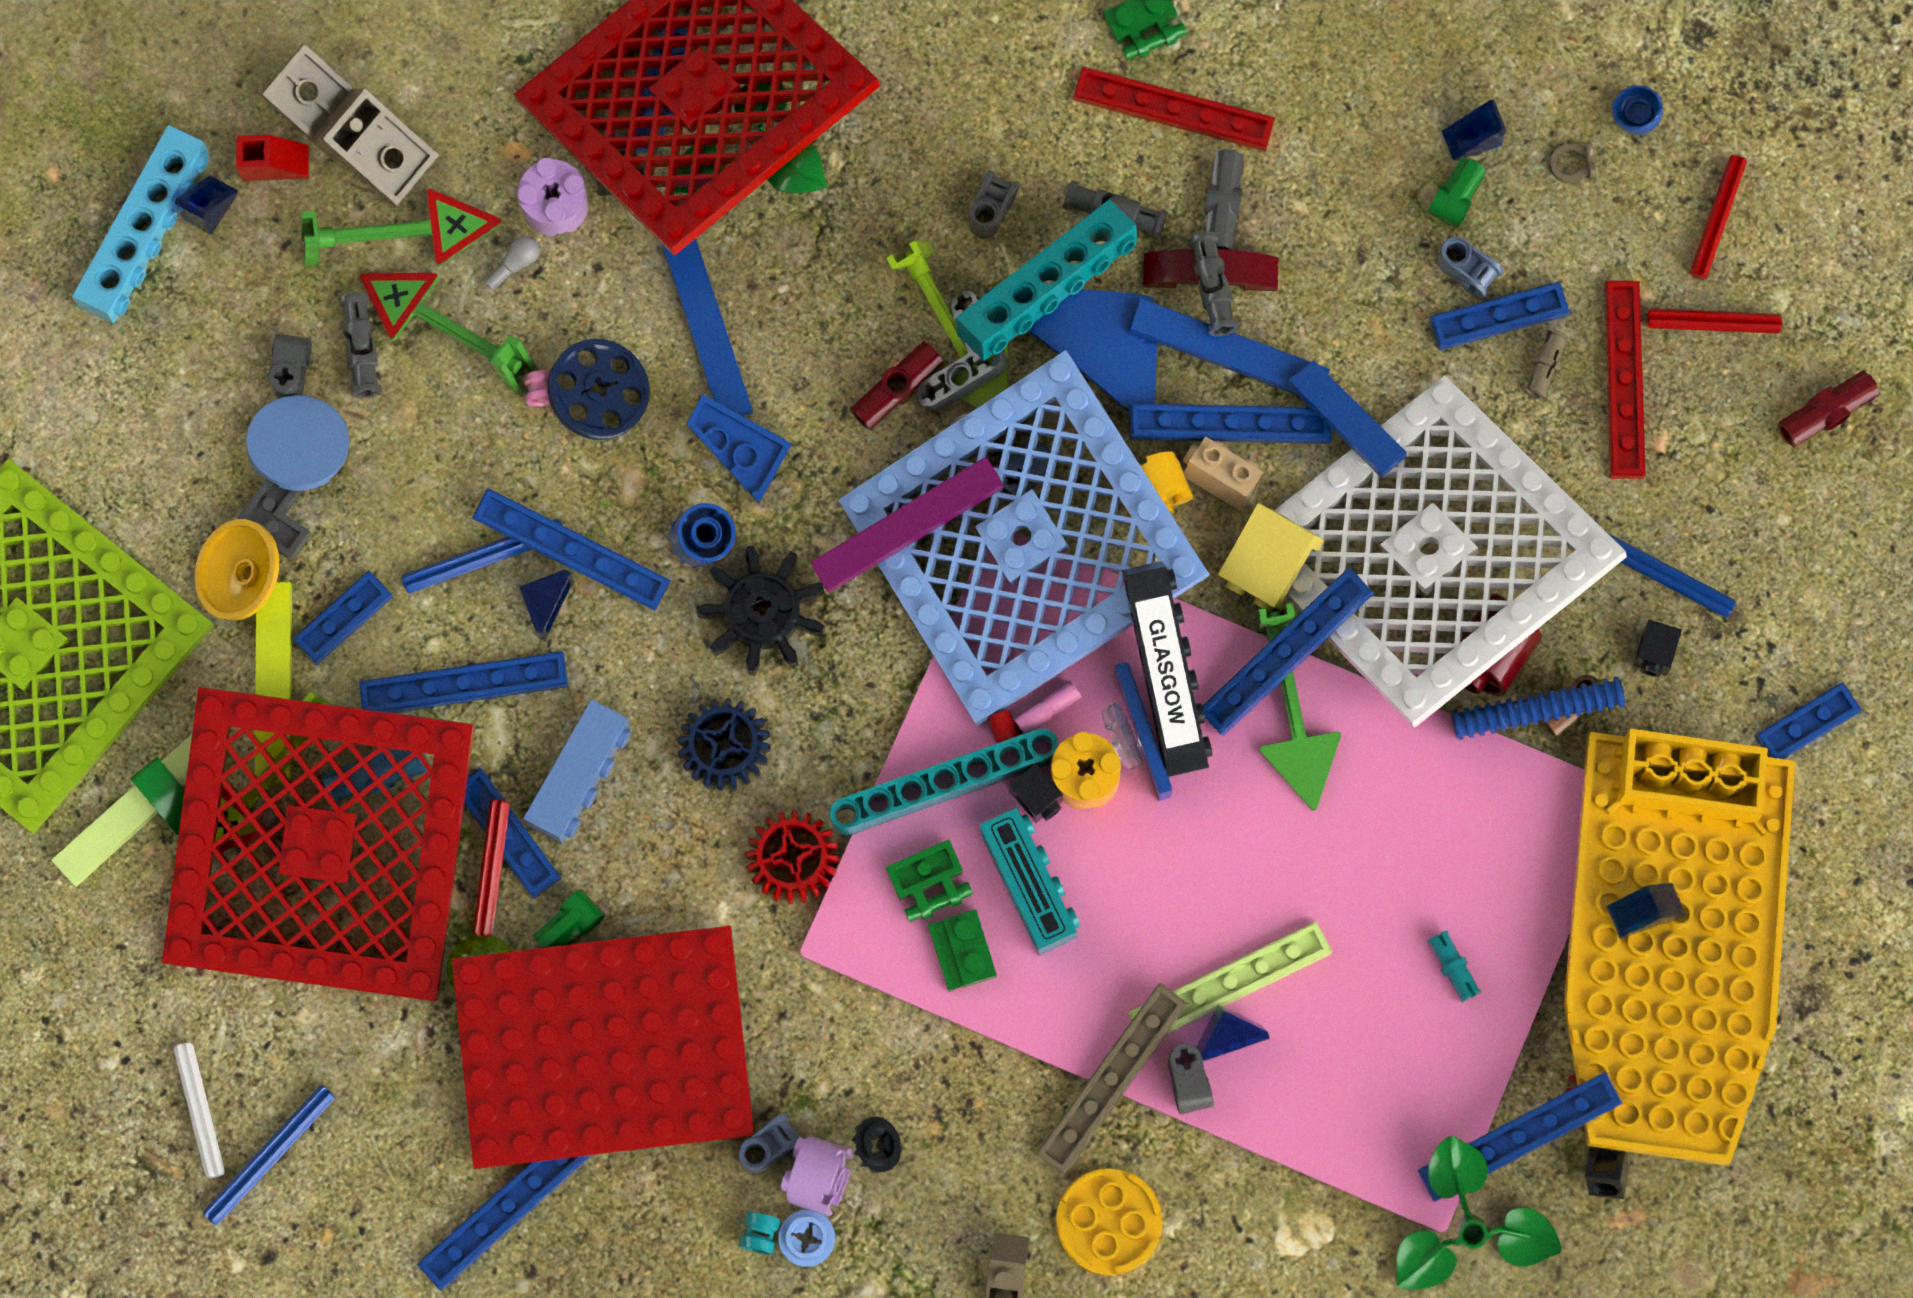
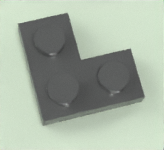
M267 479L237 518L251 520L264 526L273 536L278 553L290 561L294 560L312 535L308 529L286 515L303 491L279 488V485Z

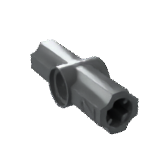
M1231 149L1215 151L1212 184L1208 187L1205 215H1208L1205 232L1217 233V249L1227 250L1233 249L1236 218L1239 219L1242 195L1240 182L1244 163V154Z

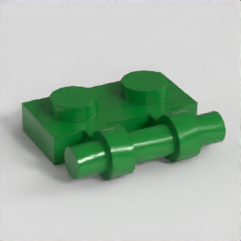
M1127 0L1103 11V17L1116 43L1119 44L1128 39L1131 42V45L1121 49L1126 61L1137 56L1141 59L1149 55V51L1164 44L1167 47L1177 42L1176 39L1187 35V30L1182 22L1172 27L1167 23L1177 18V11L1171 0ZM1155 27L1158 30V33L1145 39L1140 35Z
M949 839L885 867L899 900L901 901L913 895L916 905L904 910L909 922L921 917L925 920L933 916L932 912L950 904L952 907L962 903L961 899L973 895L968 882L957 887L953 883L952 878L962 874L963 869ZM942 883L945 892L926 899L923 891Z

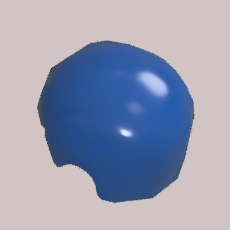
M1632 85L1622 90L1612 104L1613 118L1617 126L1627 134L1641 136L1652 132L1659 125L1663 116L1661 97L1656 91L1647 86Z

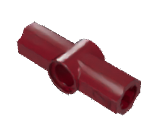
M925 341L921 342L899 364L887 369L882 375V379L850 408V412L864 428L871 431L898 405L908 402L912 392L944 364V360L930 344ZM896 380L906 384L903 390L897 392L890 390L888 385Z
M1862 370L1835 388L1831 386L1813 396L1804 407L1783 418L1777 426L1781 436L1787 444L1795 448L1823 430L1828 432L1847 420L1852 412L1879 396L1880 392L1877 388V383L1870 374Z

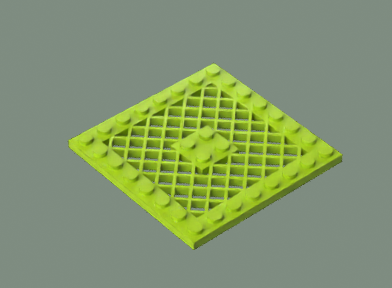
M8 459L0 468V593H2L3 608H0V673L6 677L0 678V687L7 686L8 701L0 702V710L9 709L10 725H1L0 734L10 733L11 748L0 749V757H12V771L0 762V808L34 835L213 629L214 624L23 469ZM14 508L20 512L9 514ZM22 521L23 536L6 537V523ZM30 521L45 533L30 535ZM47 541L48 556L32 558L31 543ZM55 541L71 554L56 555ZM23 544L24 559L8 560L7 546ZM80 561L95 574L81 576ZM73 562L74 577L57 578L56 564ZM49 564L50 579L33 581L32 566ZM25 567L26 582L9 583L8 569ZM98 582L99 597L82 599V584ZM106 582L121 595L106 596ZM74 585L75 600L58 602V587ZM50 588L51 602L34 604V589ZM26 590L27 605L18 597L10 604V592ZM124 603L125 618L108 620L107 605ZM131 603L147 616L132 617ZM100 606L101 621L84 622L83 607ZM76 608V623L60 625L59 610ZM52 611V625L36 612ZM149 624L150 639L133 641L132 625ZM157 624L163 628V630L158 635ZM125 626L126 641L109 643L108 628ZM101 629L102 644L85 646L84 631ZM77 631L78 647L65 648L70 643V640L62 633ZM147 647L135 661L134 649ZM127 650L128 665L111 666L110 651ZM103 652V667L87 669L86 654ZM78 655L79 670L63 672L62 656ZM55 660V673L42 674ZM124 673L112 687L111 675ZM104 675L105 691L88 693L87 677ZM80 678L81 693L64 695L63 680ZM56 681L57 696L40 698L39 682ZM15 685L24 693L32 686V699L16 700ZM102 699L89 713V701ZM81 702L82 717L66 719L65 703ZM57 704L58 720L41 721V706ZM33 707L34 722L17 724L16 708ZM79 725L67 739L66 727ZM59 727V743L43 745L42 729ZM34 730L35 746L19 747L18 732ZM57 751L44 765L43 753ZM36 754L37 769L20 771L19 755ZM25 778H33L29 784H26L22 780Z

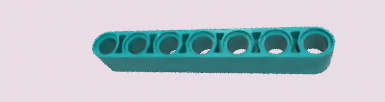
M1037 729L840 798L833 803L830 809L832 826L839 834L851 835L1017 777L1035 763L1040 768L1051 764L1054 752L1058 747L1057 738L1050 730ZM1042 740L1047 741L1052 746L1051 751L1043 755L1036 753L1033 749V745ZM1006 752H1013L1020 759L1017 764L1006 766L1000 761V758ZM979 763L985 766L987 771L982 777L975 778L969 775L967 772L968 768L973 764ZM941 775H948L953 778L954 783L948 789H940L935 785V780ZM910 786L917 787L921 791L919 798L913 801L906 800L902 796L904 789ZM875 798H883L888 802V807L882 812H874L870 809L869 805ZM845 809L852 810L856 815L855 819L848 824L840 823L836 819L838 813Z

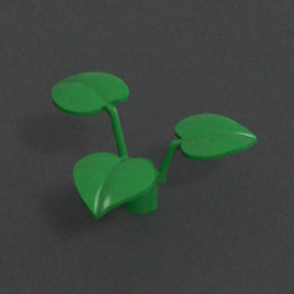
M780 82L779 91L786 90L783 83ZM757 83L756 92L771 90V83ZM748 84L742 88L743 92L748 91ZM778 102L777 111L787 110L788 102ZM755 103L754 112L768 111L769 103ZM735 104V112H745L746 104ZM758 123L759 132L765 131L764 123ZM812 144L803 149L766 180L775 189L785 193H807L827 187L821 157ZM704 145L702 154H716L717 147L715 145ZM694 146L689 148L683 155L693 154ZM703 165L700 167V174H713L714 165ZM678 166L677 175H690L691 166ZM689 186L675 187L674 192L676 194H688Z
M1454 1135L1447 1136L1439 1143L1431 1156L1428 1167V1179L1433 1191L1439 1197L1448 1199L1458 1194L1464 1216L1457 1223L1458 1237L1448 1238L1440 1242L1439 1237L1429 1230H1418L1408 1234L1401 1241L1397 1251L1396 1283L1399 1288L1410 1290L1426 1289L1439 1285L1453 1274L1457 1265L1455 1254L1446 1248L1448 1245L1460 1246L1463 1244L1467 1248L1476 1249L1484 1245L1487 1238L1490 1239L1492 1235L1501 1233L1497 1240V1247L1501 1256L1509 1264L1520 1267L1535 1265L1549 1257L1560 1254L1562 1252L1561 1243L1552 1224L1541 1213L1528 1207H1517L1509 1210L1504 1218V1227L1496 1226L1487 1230L1483 1220L1477 1215L1471 1214L1465 1193L1477 1192L1485 1184L1488 1177V1167L1485 1158L1472 1145Z

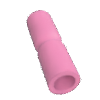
M1069 681L1047 696L1043 702L1037 703L1013 721L1022 735L1034 731L1048 722L1052 716L1058 715L1079 700L1081 695L1074 684Z

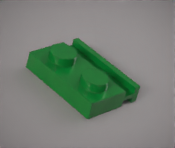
M976 909L928 924L948 992L997 978Z

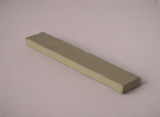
M1159 983L1039 1148L1036 1155L1065 1175L1189 1003Z

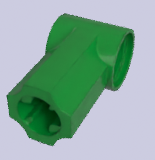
M1461 157L1445 187L1441 186L1435 195L1428 213L1458 228L1466 216L1472 203L1470 200L1478 190L1487 170L1473 159Z
M580 889L565 900L560 906L559 912L532 936L542 948L569 945L580 935L584 936L592 931L604 919L605 914Z

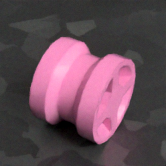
M550 370L533 371L523 376L524 385L528 387V394L525 396L527 405L534 407L550 405L547 394Z

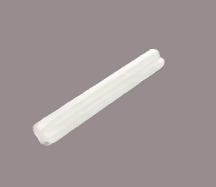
M190 1042L182 1043L175 1046L173 1050L204 1173L208 1179L220 1177L225 1173L194 1047Z

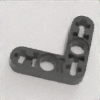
M961 290L951 299L950 310L955 323V317L966 309L965 303L967 301L971 302L968 305L970 307L980 299L974 292ZM964 342L968 354L925 379L917 389V400L932 412H938L1000 376L1005 371L1008 363L1005 351L1003 350L996 355L993 354V364L987 366L989 359L987 358L985 361L981 359ZM963 370H968L969 377L963 385L956 386L955 379L957 374ZM934 389H936V390H938V391L935 393V397H936V398L932 401V400L930 399V398H932V396H933L932 391H933Z

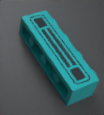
M1016 807L980 824L979 832L1038 955L1076 939V928L1080 926L1079 920L1072 907L1066 909L1061 899V896L1065 895L1064 889L1057 876L1051 878L1046 868V865L1050 864L1049 858L1042 845L1035 846L1031 837L1035 830L1028 815L1021 816Z

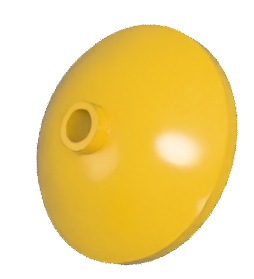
M235 519L219 526L207 538L196 562L195 587L201 604L210 614L223 620L238 621L250 617L266 603L275 587L279 572L278 548L271 533L257 522L247 519Z

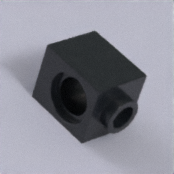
M1648 620L1643 630L1633 666L1641 668L1640 672L1648 676L1660 677L1661 674L1666 676L1671 669L1682 629Z
M1036 763L1009 785L1011 795L1035 823L1042 818L1048 821L1062 808L1059 804L1063 802V794Z
M1590 1147L1585 1172L1588 1194L1591 1196L1624 1199L1629 1173L1626 1151Z

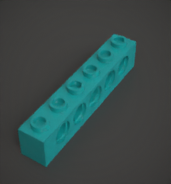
M1109 199L955 317L957 335L984 361L993 354H999L1005 349L1008 342L1018 334L1022 335L1029 331L1034 322L1044 314H1051L1062 300L1070 294L1078 293L1085 283L1095 275L1104 273L1115 259L1130 253L1137 243L1136 224ZM1098 241H1104V242H1105V243H1103V244H1096V242H1098ZM1072 261H1080L1079 263H1076V264L1069 263V262H1072ZM1049 280L1055 281L1053 283H1044ZM1022 300H1028V301H1029V302H1027V303H1018L1019 301H1022ZM995 320H1003L1001 323H993Z

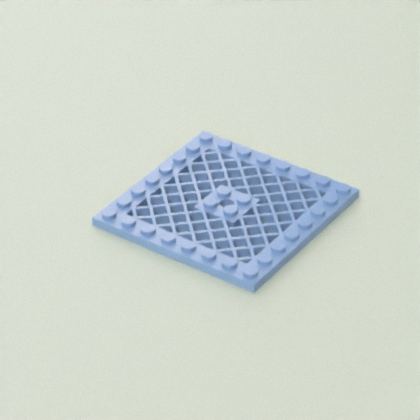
M1066 350L838 500L857 532L860 533L888 516L887 511L893 508V513L903 505L905 506L913 501L907 498L921 490V496L928 492L931 487H936L943 483V481L936 479L949 470L948 479L958 474L959 468L966 469L974 463L965 462V460L977 452L976 462L986 457L988 449L1001 451L1002 456L999 468H993L1002 483H1004L1005 477L1020 479L1016 495L1001 493L1002 490L988 497L991 498L988 514L973 512V506L958 515L963 517L959 533L945 531L946 523L930 532L929 535H934L930 552L916 549L917 540L878 564L973 721L978 726L987 721V718L1001 712L1133 626L1121 571L1133 568L1129 567L1133 550L1148 553L1146 564L1154 563L1157 556L1159 561H1163L1166 565L1167 570L1173 569L1177 589L1172 590L1173 599L1210 576ZM1057 400L1061 407L1050 404ZM1045 412L1060 414L1056 430L1041 428ZM1036 414L1033 426L1021 424ZM1067 418L1070 419L1078 434L1064 432ZM1016 430L1031 433L1027 449L1013 446ZM1007 433L1004 445L993 443ZM1039 435L1054 437L1051 453L1036 451ZM1062 439L1077 442L1074 458L1059 455ZM1085 445L1096 462L1082 460ZM1011 454L1026 456L1022 472L1007 470ZM1034 458L1048 460L1045 477L1030 474ZM1057 462L1072 465L1068 481L1053 478ZM1080 467L1095 469L1091 485L1076 483ZM1102 473L1105 474L1114 490L1099 487ZM1028 481L1043 484L1040 499L1033 489L1025 493ZM1051 485L1066 488L1063 504L1047 502ZM1074 490L1089 493L1086 509L1070 506ZM1097 494L1113 497L1109 513L1094 511ZM999 500L1011 502L997 512ZM1120 500L1132 518L1117 515ZM1046 509L1060 511L1057 526ZM1069 513L1084 516L1080 532L1065 530ZM1092 518L1107 520L1103 537L1088 534ZM971 519L983 521L975 526L981 537L967 535ZM1115 522L1130 525L1127 541L1111 539ZM1138 528L1150 546L1135 543ZM1020 529H1029L1031 532L1029 542L1022 546L1016 545L1014 543L1015 533ZM942 537L957 540L953 556L938 554ZM1064 537L1078 539L1074 556L1062 554L1070 548ZM1086 541L1101 544L1098 560L1082 557ZM965 542L980 545L976 561L961 558ZM1109 545L1125 548L1121 565L1106 562ZM987 549L990 550L998 565L984 563ZM914 556L928 559L925 573ZM1057 560L1072 563L1069 579L1054 577ZM937 561L951 563L947 580L933 577ZM1048 562L1045 575L1033 572ZM960 565L974 568L971 584L956 582ZM1080 565L1096 567L1092 584L1077 581ZM1104 569L1119 572L1116 588L1100 586ZM982 570L997 572L994 589L979 586ZM1005 576L1012 585L1019 581L1017 594L1002 591ZM1028 579L1043 581L1040 598L1025 595ZM1052 583L1067 586L1063 603L1048 600ZM932 584L945 586L942 601ZM954 588L969 591L965 608L950 605ZM1075 588L1090 591L1087 607L1071 605ZM1098 592L1111 595L1095 605ZM977 593L992 596L988 612L973 610ZM1000 598L1015 600L1011 617L996 614ZM1023 602L1038 605L1034 622L1019 619ZM1046 607L1061 609L1058 626L1042 623ZM1069 611L1082 614L1066 624ZM949 612L963 614L960 629ZM971 616L986 619L982 636L967 633ZM994 621L1009 624L1005 640L990 638ZM1017 625L1032 628L1029 645L1013 642ZM1040 630L1053 632L1037 643ZM966 640L980 642L977 657ZM988 644L1003 647L1000 664L985 661ZM1012 649L1025 651L1009 662ZM983 668L992 669L996 671H994L990 675H987Z

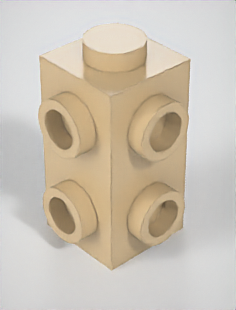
M1206 436L1199 447L1193 444L1183 459V462L1187 464L1184 471L1186 479L1238 511L1242 510L1264 473L1251 460L1240 458L1230 452L1223 443L1213 441Z

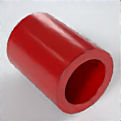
M1009 710L996 713L987 718L996 744L1019 736Z

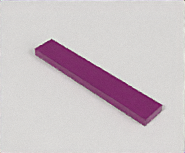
M986 456L810 563L826 591L831 593L1002 490L1005 486Z

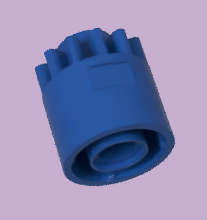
M711 503L697 504L681 513L671 523L670 535L667 536V540L670 541L672 547L670 553L676 554L681 564L687 563L692 565L693 568L710 565L723 558L731 550L735 542L736 529L731 516L720 506ZM696 530L703 533L705 537L704 543L698 540Z

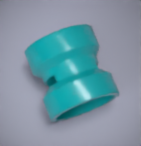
M746 1212L744 1223L747 1227L745 1234L740 1237L738 1247L752 1252L773 1255L775 1243L772 1239L774 1233L779 1229L780 1219L766 1214Z

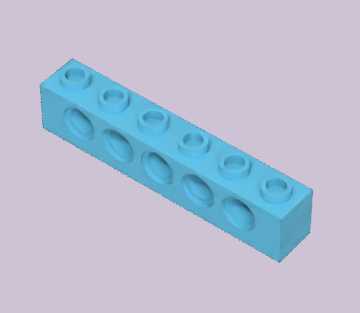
M170 125L167 126L72 296L79 308L113 324L118 316L125 314L130 303V294L134 287H139L143 282L146 274L145 267L150 258L154 259L158 255L166 230L172 229L177 220L179 206L182 201L185 202L189 199L193 191L194 179L198 172L202 173L208 165L209 151L204 141ZM183 164V168L178 173H168L173 165ZM160 192L167 193L163 201L153 202L156 194ZM151 221L148 229L144 231L137 230L141 222ZM128 249L135 250V254L130 259H121L124 251ZM119 278V282L115 287L105 288V284L109 279Z

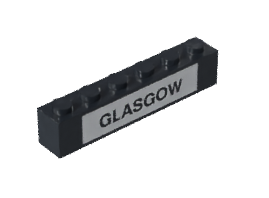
M1163 561L1121 570L1160 753L1167 775L1171 777L1209 768L1207 757L1213 756L1209 737L1202 736L1200 724L1206 723L1202 704L1195 703L1193 694L1194 690H1198L1194 669L1188 670L1186 657L1191 656V649L1187 636L1181 637L1179 624L1184 623V616L1180 602L1174 603L1172 590L1177 589L1173 569L1167 570Z

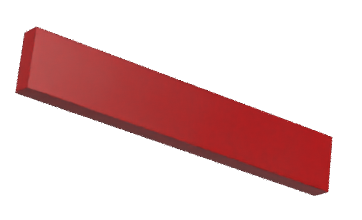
M1082 66L1073 95V101L1265 152L1275 122V117L1084 66Z
M1605 281L1610 479H1644L1646 468L1640 281Z

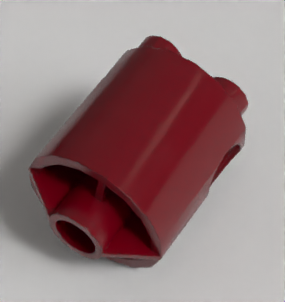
M1497 594L1490 596V600H1505ZM1478 610L1470 622H1481L1482 610ZM1489 611L1488 620L1499 611ZM1540 630L1534 631L1468 684L1465 689L1474 694H1480L1483 691L1495 696L1504 695L1541 642L1542 635ZM1463 632L1461 642L1473 632Z

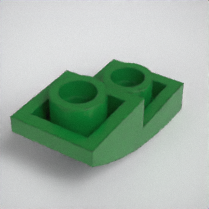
M155 757L130 779L176 835H179L185 789L161 760Z

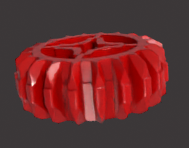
M792 810L791 820H786L784 812L781 811L778 812L780 822L775 824L771 817L765 819L768 830L761 826L755 828V832L761 839L749 838V845L757 850H749L745 853L747 859L755 861L746 866L749 873L758 872L752 878L754 885L765 881L761 888L762 894L766 895L773 888L775 889L773 893L774 901L778 902L782 894L786 893L788 904H793L794 894H799L801 902L805 903L807 902L805 892L809 890L814 897L820 896L819 890L816 887L818 883L824 888L830 886V882L824 875L836 876L837 870L828 864L839 863V856L830 853L838 849V843L836 841L826 842L833 836V832L831 829H827L820 833L824 825L821 819L817 820L812 826L810 825L812 821L811 813L807 812L803 820L800 821L797 810ZM791 832L807 834L818 845L798 844L794 841ZM781 835L783 844L780 850L772 853L770 858L764 859L768 845L773 839ZM788 842L791 843L792 850H795L796 855L799 852L802 854L797 856V872L794 871L793 864L789 863V859L786 862L784 861V859L788 858ZM821 855L816 871L804 880L802 873L804 865L813 861L815 856ZM767 869L787 870L791 873L794 883H787L774 878Z

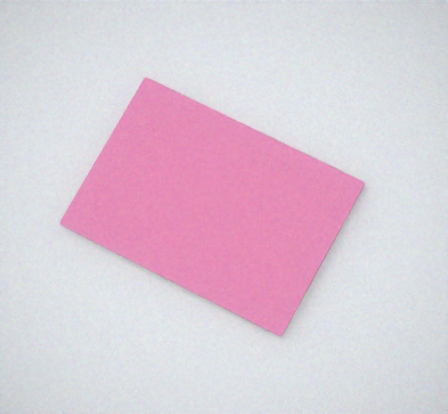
M1018 532L1014 535V543L1018 546L1025 545L1030 540V537ZM987 549L984 563L998 565L990 550ZM1057 560L1054 577L1069 579L1072 563ZM1048 562L1033 572L1045 575ZM1080 565L1077 581L1092 584L1096 567ZM974 568L972 569L966 584H971ZM1104 569L1100 586L1116 588L1119 574ZM982 570L979 586L994 589L997 572ZM1005 576L1002 591L1017 594L1019 581L1012 585ZM1028 579L1025 595L1040 598L1043 581ZM1052 583L1048 600L1063 603L1067 586ZM1075 588L1071 605L1087 607L1090 591ZM962 591L956 606L965 608L969 591ZM1098 592L1095 605L1111 595ZM977 593L973 610L988 612L992 596ZM1000 598L996 614L1011 617L1015 600ZM1174 598V603L1180 602L1184 616V623L1179 624L1181 637L1187 636L1191 649V656L1186 657L1188 670L1194 669L1198 682V690L1193 691L1195 703H1201L1203 706L1269 643L1268 637ZM1023 602L1019 619L1034 622L1038 605ZM1046 607L1042 623L1058 626L1061 609ZM1069 611L1066 624L1082 614ZM952 613L951 617L960 629L963 614ZM971 616L967 633L982 636L986 619ZM994 621L990 638L1005 640L1009 624ZM1017 625L1013 642L1029 645L1032 628ZM1131 626L1002 710H1009L1013 720H1015L1037 703L1043 702L1047 696L1071 681L1079 691L1081 698L1058 715L1052 716L1048 722L1038 729H1047L1053 732L1057 738L1058 746L1065 739L1079 732L1099 735L1114 746L1121 761L1120 781L1116 793L1106 804L1096 808L1076 809L1061 802L1059 805L1062 808L1055 816L1048 821L1042 818L1035 823L1009 792V785L1019 777L1017 776L852 834L836 869L837 874L833 876L800 950L802 957L1089 1081L1130 1024L1131 1019L1128 1013L1143 1006L1159 983L1174 991L1317 921L1332 950L1331 955L1167 1034L1122 1096L1433 1231L1444 1233L1448 1229L1457 1208L1459 1196L1457 1194L1452 1198H1442L1433 1202L1418 1169L1429 1164L1435 1148L1447 1136L1454 1135L1460 1140L1470 1143L1487 1134L1570 934L1584 769L1501 734H1491L1490 731L1485 732L1484 736H1480L1477 733L1474 734V738H1469V735L1464 736L1463 740H1459L1455 735L1452 715L1441 709H1437L1413 728L1364 677L1309 655L1293 670L1306 735L1311 737L1337 731L1341 733V738L1315 811H1312L1259 752L1261 746L1292 740L1281 683L1224 736L1220 735L1205 718L1206 723L1200 724L1202 736L1209 737L1213 756L1207 757L1209 768L1168 777L1172 786V794L1170 798L1158 801L1114 674L1115 665L1123 662L1129 663L1160 752L1134 627ZM1040 630L1037 643L1053 632ZM966 640L977 657L980 642ZM988 644L985 661L1000 664L1003 647ZM1012 649L1009 662L1025 651ZM934 655L874 786L996 744L988 720L979 726L975 724ZM983 668L987 675H990L991 673L996 671L992 669ZM1016 727L1019 736L1022 735L1021 732H1020V731L1018 730V728ZM1042 740L1036 742L1033 745V749L1036 753L1043 755L1049 753L1052 746L1047 741ZM1006 752L1001 756L1000 761L1006 766H1013L1017 764L1020 758L1013 752ZM979 763L971 765L967 770L969 775L975 778L982 777L987 771L985 766ZM1051 764L1041 769L1051 780ZM1080 767V776L1083 777L1086 773L1092 776L1091 767ZM941 775L935 780V785L940 789H948L954 783L953 778L948 775ZM914 786L907 787L902 792L903 798L909 801L916 800L921 795L920 789ZM875 798L871 801L869 807L874 812H882L888 807V802L883 798ZM1016 807L1021 816L1028 815L1035 830V833L1031 834L1035 846H1043L1050 861V864L1046 865L1051 878L1058 877L1065 892V895L1061 896L1066 909L1073 908L1080 923V926L1076 928V939L1041 955H1038L979 832L980 824ZM949 839L963 869L962 874L952 878L953 883L957 887L968 882L973 895L961 899L962 903L952 907L950 904L932 912L933 916L925 920L921 917L909 922L904 910L916 905L913 895L900 901L885 867ZM942 883L923 892L926 899H930L945 892ZM976 909L997 978L948 992L928 924ZM1446 930L1460 956H1465L1468 961L1466 967L1478 988L1482 991L1477 996L1470 997L1468 1001L1463 1003L1448 975L1444 976L1441 969L1443 967L1431 945L1427 942L1430 938L1437 934L1439 936L1441 932ZM1191 1044L1199 1050L1205 1074L1210 1083L1214 1107L1179 1115L1168 1066V1058L1176 1046ZM1181 1052V1056L1175 1062L1177 1065L1182 1064L1185 1070H1189V1065L1194 1061L1193 1056L1187 1057L1185 1052Z

